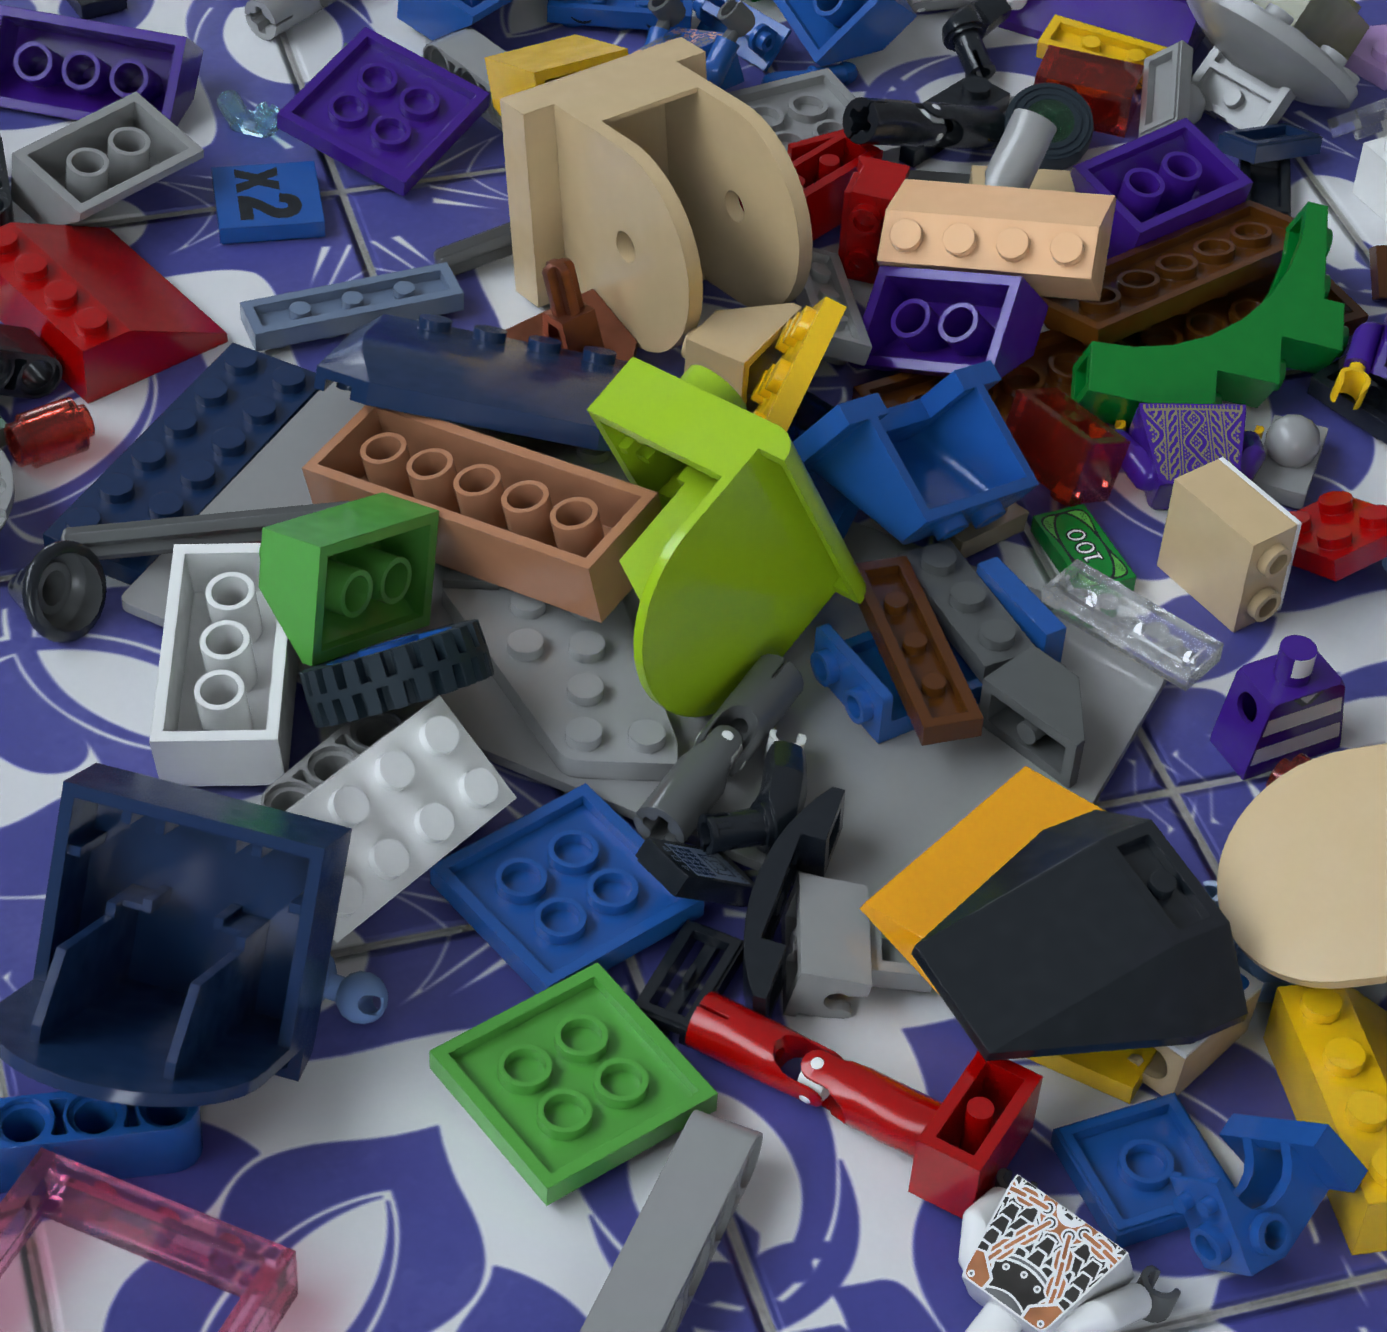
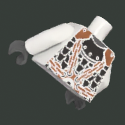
M999 1169L994 1187L981 1196L963 1214L958 1262L963 1270L962 1279L968 1294L984 1307L965 1332H1115L1141 1319L1150 1323L1165 1321L1170 1316L1181 1294L1178 1288L1169 1293H1162L1153 1288L1161 1273L1153 1265L1146 1266L1137 1283L1129 1284L1134 1277V1272L1127 1251L1039 1190L1037 1182L1031 1181L1029 1183L1018 1174L1011 1181L1012 1171L1010 1169Z

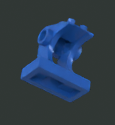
M1233 1113L1219 1135L1244 1163V1173L1234 1191L1232 1192L1221 1178L1217 1177L1203 1179L1185 1176L1182 1172L1175 1171L1169 1177L1177 1196L1172 1200V1204L1178 1213L1184 1214L1191 1232L1190 1242L1192 1248L1201 1259L1204 1268L1252 1277L1286 1257L1329 1189L1354 1193L1368 1170L1329 1124Z

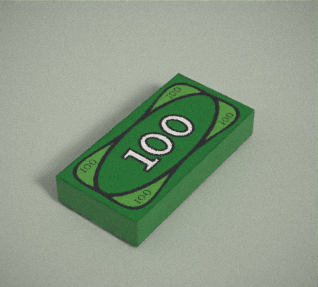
M1084 504L1033 516L1031 533L1081 604L1134 592L1137 576Z

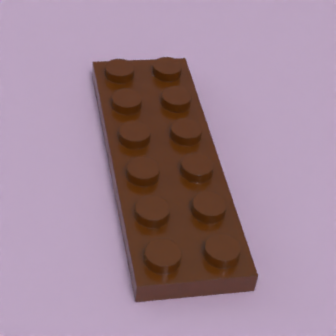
M1248 200L1109 258L1106 261L1100 301L1040 296L1049 306L1043 324L1050 330L1060 331L1081 341L1086 347L1092 341L1114 344L1116 341L1134 333L1150 330L1159 322L1175 315L1189 313L1192 308L1214 298L1225 297L1230 291L1251 282L1262 281L1267 275L1276 272L1281 263L1286 227L1294 218Z

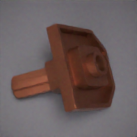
M569 258L551 259L546 262V266L542 270L551 308L506 329V338L528 342L529 336H546L560 340L562 342V349L583 352L585 346L603 347L617 353L616 359L629 361L633 356L636 357L637 354L636 339L598 293L591 289L581 294L575 266Z

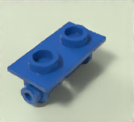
M694 0L692 8L696 12V17L700 20L696 29L725 33L727 27L717 18V14L727 0ZM744 3L753 12L755 25L746 35L738 37L736 43L740 47L737 55L767 72L792 30Z

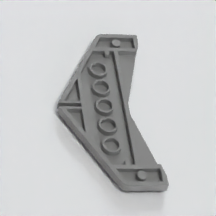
M568 445L556 457L557 459L630 483L611 451H599ZM453 569L443 579L442 606L454 623L472 619L479 620L494 670L492 677L562 773L571 777L586 779L662 781L678 761V741L666 710L648 696L640 683L634 661V628L623 600L600 623Z

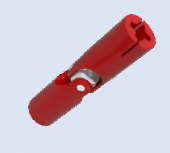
M711 991L704 996L700 1002V1007L697 1006L687 1028L685 1043L688 1047L814 1107L822 1106L844 1124L914 1158L916 1140L942 1104L941 1101L871 1067L854 1061L843 1060L833 1050L715 991ZM793 1058H802L801 1072L797 1081L788 1077L780 1069L787 1061Z

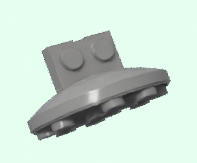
M1186 0L1201 30L1213 44V48L1192 76L1191 83L1196 84L1204 94L1206 106L1204 113L1214 119L1219 118L1223 120L1231 129L1238 130L1277 124L1293 100L1313 106L1348 109L1357 97V84L1360 78L1344 66L1347 63V59L1327 45L1323 44L1319 48L1302 32L1291 26L1294 18L1277 5L1269 3L1266 9H1263L1253 3L1254 0Z

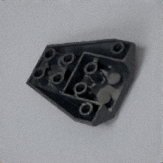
M1093 810L1042 830L919 941L911 953L985 1061L1192 1044L1243 1022L1248 1015L1230 922L1152 819Z

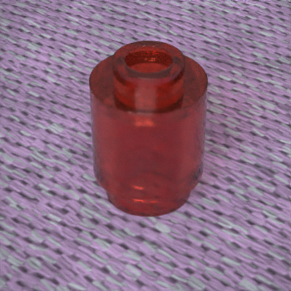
M65 397L16 414L15 421L4 425V435L11 456L19 467L31 464L34 468H39L87 451L90 446L89 438L95 435V427L84 404L77 405L72 398Z

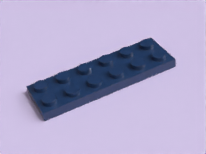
M232 343L43 533L44 547L61 541L63 530L67 527L199 515L319 391L314 388L316 373ZM161 554L99 561L103 566L106 576L132 585Z

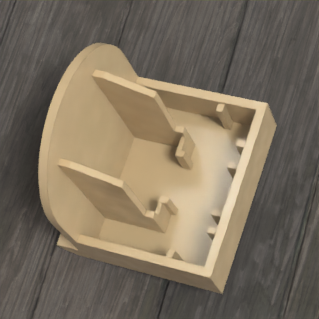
M1387 743L1332 752L1291 769L1269 784L1254 798L1238 818L1228 835L1218 866L1217 897L1219 908L1229 920L1233 939L1244 954L1257 966L1281 980L1296 985L1325 989L1387 983Z

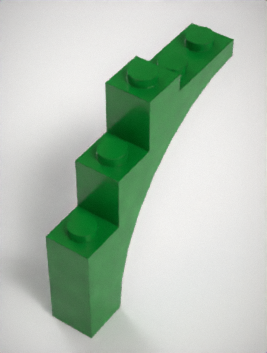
M1308 201L1286 227L1281 263L1270 290L1262 303L1242 320L1210 336L1175 345L1132 347L1092 341L1073 365L1069 414L1114 425L1116 420H1125L1126 427L1130 428L1139 403L1222 404V401L1258 408L1273 391L1280 389L1285 378L1286 367L1316 374L1330 365L1336 357L1340 358L1348 344L1349 328L1344 326L1345 303L1327 299L1331 287L1330 275L1326 274V257L1333 240V232L1327 228L1328 206Z

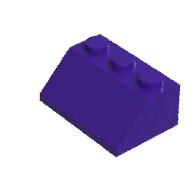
M1187 118L1074 165L1070 173L1075 192L1116 196L1107 259L1245 202L1253 184V181Z
M880 265L862 319L872 349L865 366L850 362L848 364L853 368L947 377L954 370L991 360L1000 377H1003L1034 355L1049 306L1022 276Z

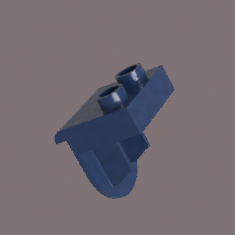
M95 763L64 780L33 980L0 1002V1058L25 1076L65 1092L107 1102L148 1107H192L234 1100L254 1092L273 1075L299 1082L311 1057L315 1043L352 828L100 763Z

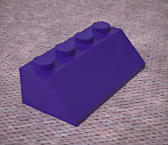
M1028 0L1022 9L1011 10L1009 18L998 26L999 28L1039 39L1056 14L1164 47H1169L1183 40L1193 48V54L1206 36L1194 18L1186 0Z
M0 5V108L77 121L134 92H138L172 123L178 126L194 100L204 50L184 36Z

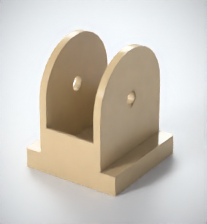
M679 37L500 98L515 287L519 294L538 308L550 304L542 275L546 262L554 258H569L574 263L581 294L594 289L636 339L637 347L648 352L662 353L683 345L688 332L698 326L703 303V280L709 281L747 307L790 303L802 292L811 269L813 240L810 214L799 176L782 142L762 116L743 101L707 80L706 51ZM739 198H740V200H741V202H742L744 211H743V209H742V207H741V205H740Z

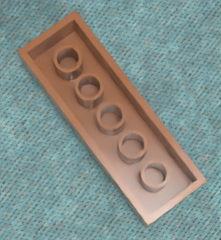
M365 405L302 467L313 504L354 501L383 492L439 510L435 563L600 623L606 619L633 588L619 560L662 510L659 493L440 419Z

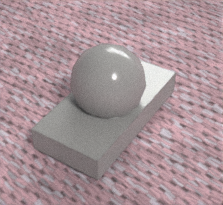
M1183 40L1144 59L1139 137L1184 118H1187L1193 124L1202 118L1206 107L1204 94L1196 84L1191 83L1193 48Z
M1275 414L1271 426L1266 433V440L1263 445L1266 452L1265 461L1252 482L1280 505L1302 509L1326 441L1328 428L1315 425L1312 420L1301 414H1287L1284 416Z

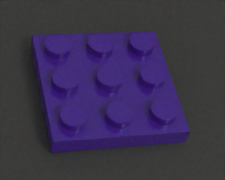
M364 27L277 113V128L404 197L489 108L490 93L373 30Z

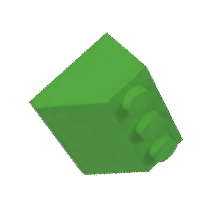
M381 492L262 528V540L259 549V589L303 664L315 666L430 625L439 510Z

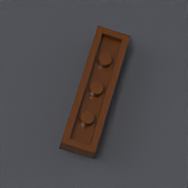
M907 555L856 563L866 583V593L863 602L858 604L921 745L981 736L984 717Z

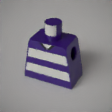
M1301 635L1287 636L1282 639L1278 654L1245 664L1236 672L1211 733L1210 741L1242 780L1340 747L1345 695L1343 680L1318 652L1316 644L1311 639Z

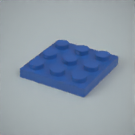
M586 783L449 855L430 868V884L536 994L597 962L607 971L679 930L687 919L694 921L703 916L704 901L673 896L637 861L638 858L635 855L645 840Z

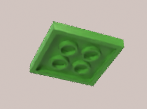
M598 962L429 1051V1067L546 1206L683 1130L694 1110L707 1114L717 1111L718 1093Z

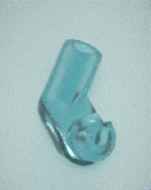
M234 90L224 91L218 96L217 106L234 132L268 138L278 131L277 113L280 109L274 104L268 107L266 102H260L254 112L247 109L238 92Z

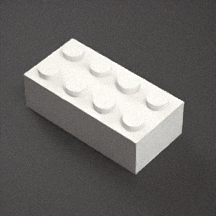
M261 543L174 544L149 740L159 779L189 787L271 785L289 770L299 657L259 589V549Z
M440 695L410 715L286 810V812L352 828L332 946L337 944L517 798Z

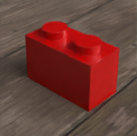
M977 1051L916 1140L908 1192L962 1219L964 1212L988 1190L994 1187L998 1170L1007 1168L1032 1130L1043 1076L1009 1059L985 1061L980 1052Z

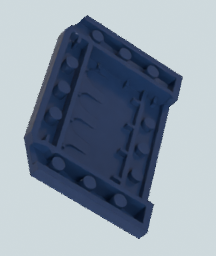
M383 314L355 329L317 365L314 382L315 389L325 391L333 382H337V388L351 391L350 400L364 405L593 450L611 451L588 413L587 408L628 361L616 359L617 353L603 347L585 346L583 352L562 349V342L560 340L546 336L532 335L529 336L528 342L506 338L507 331L495 326L475 325L474 331L452 327L453 321L439 315L421 314L419 320Z

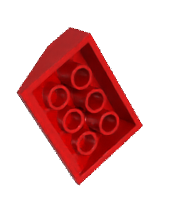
M10 222L0 226V321L5 325L26 327L33 330L61 363L63 370L62 380L88 404L228 342L227 333L109 228Z

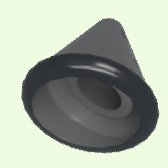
M64 540L54 542L38 552L26 567L11 578L8 583V592L26 614L32 627L42 637L52 642L66 643L85 636L95 626L105 605L107 586L103 566L98 557L81 543Z

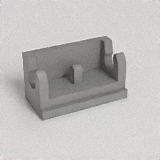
M799 873L781 917L782 944L787 945L785 982L783 985V1015L796 1017L797 1013L824 1018L844 1019L852 1015L851 1003L844 1000H831L827 996L840 993L848 997H868L873 986L870 919L859 909L869 899L868 885Z

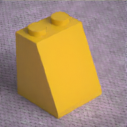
M574 34L484 57L493 107L501 116L500 98L629 55L628 48Z

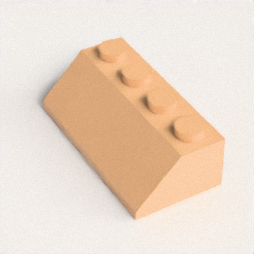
M905 179L886 208L877 262L879 266L1022 276L1039 296L1100 301L1116 206V196Z

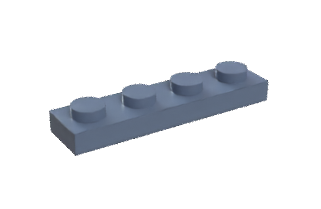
M443 262L240 302V315L255 351L280 349L287 345L322 338L329 339L342 334L352 333L355 329L383 314L417 320L421 314L441 316L442 314L464 310V292L448 263Z

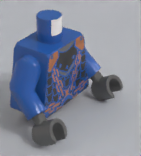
M649 0L648 8L658 21L656 26L650 27L644 46L632 53L682 37L706 51L708 81L723 90L744 82L737 55L740 45L736 41L738 37H742L751 31L755 25V16L742 1L727 0L721 6L717 18L727 27L725 33L682 27L669 31L670 27L676 26L685 17L686 9L680 0Z

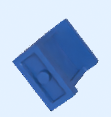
M998 556L978 563L976 573L1030 641L1044 653L1061 663L1067 627ZM829 623L816 627L814 652L810 657L813 674L822 686L828 687L841 701L851 720L858 725L861 724L878 744L914 730L870 630L843 640ZM947 639L976 703L979 704L983 684Z

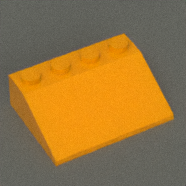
M1024 766L868 899L859 909L937 992L911 954L914 946L1042 830L1093 810H1105L1029 767Z

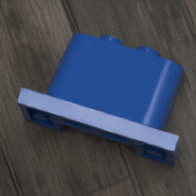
M991 360L954 370L920 399L886 408L878 393L840 403L793 441L808 473L814 471L903 545L933 535L938 542L945 541L962 532L969 526L968 523L971 522L975 529L983 528L1001 518L1006 513L1005 508L1014 504L1040 485L988 393L989 389L1002 380Z

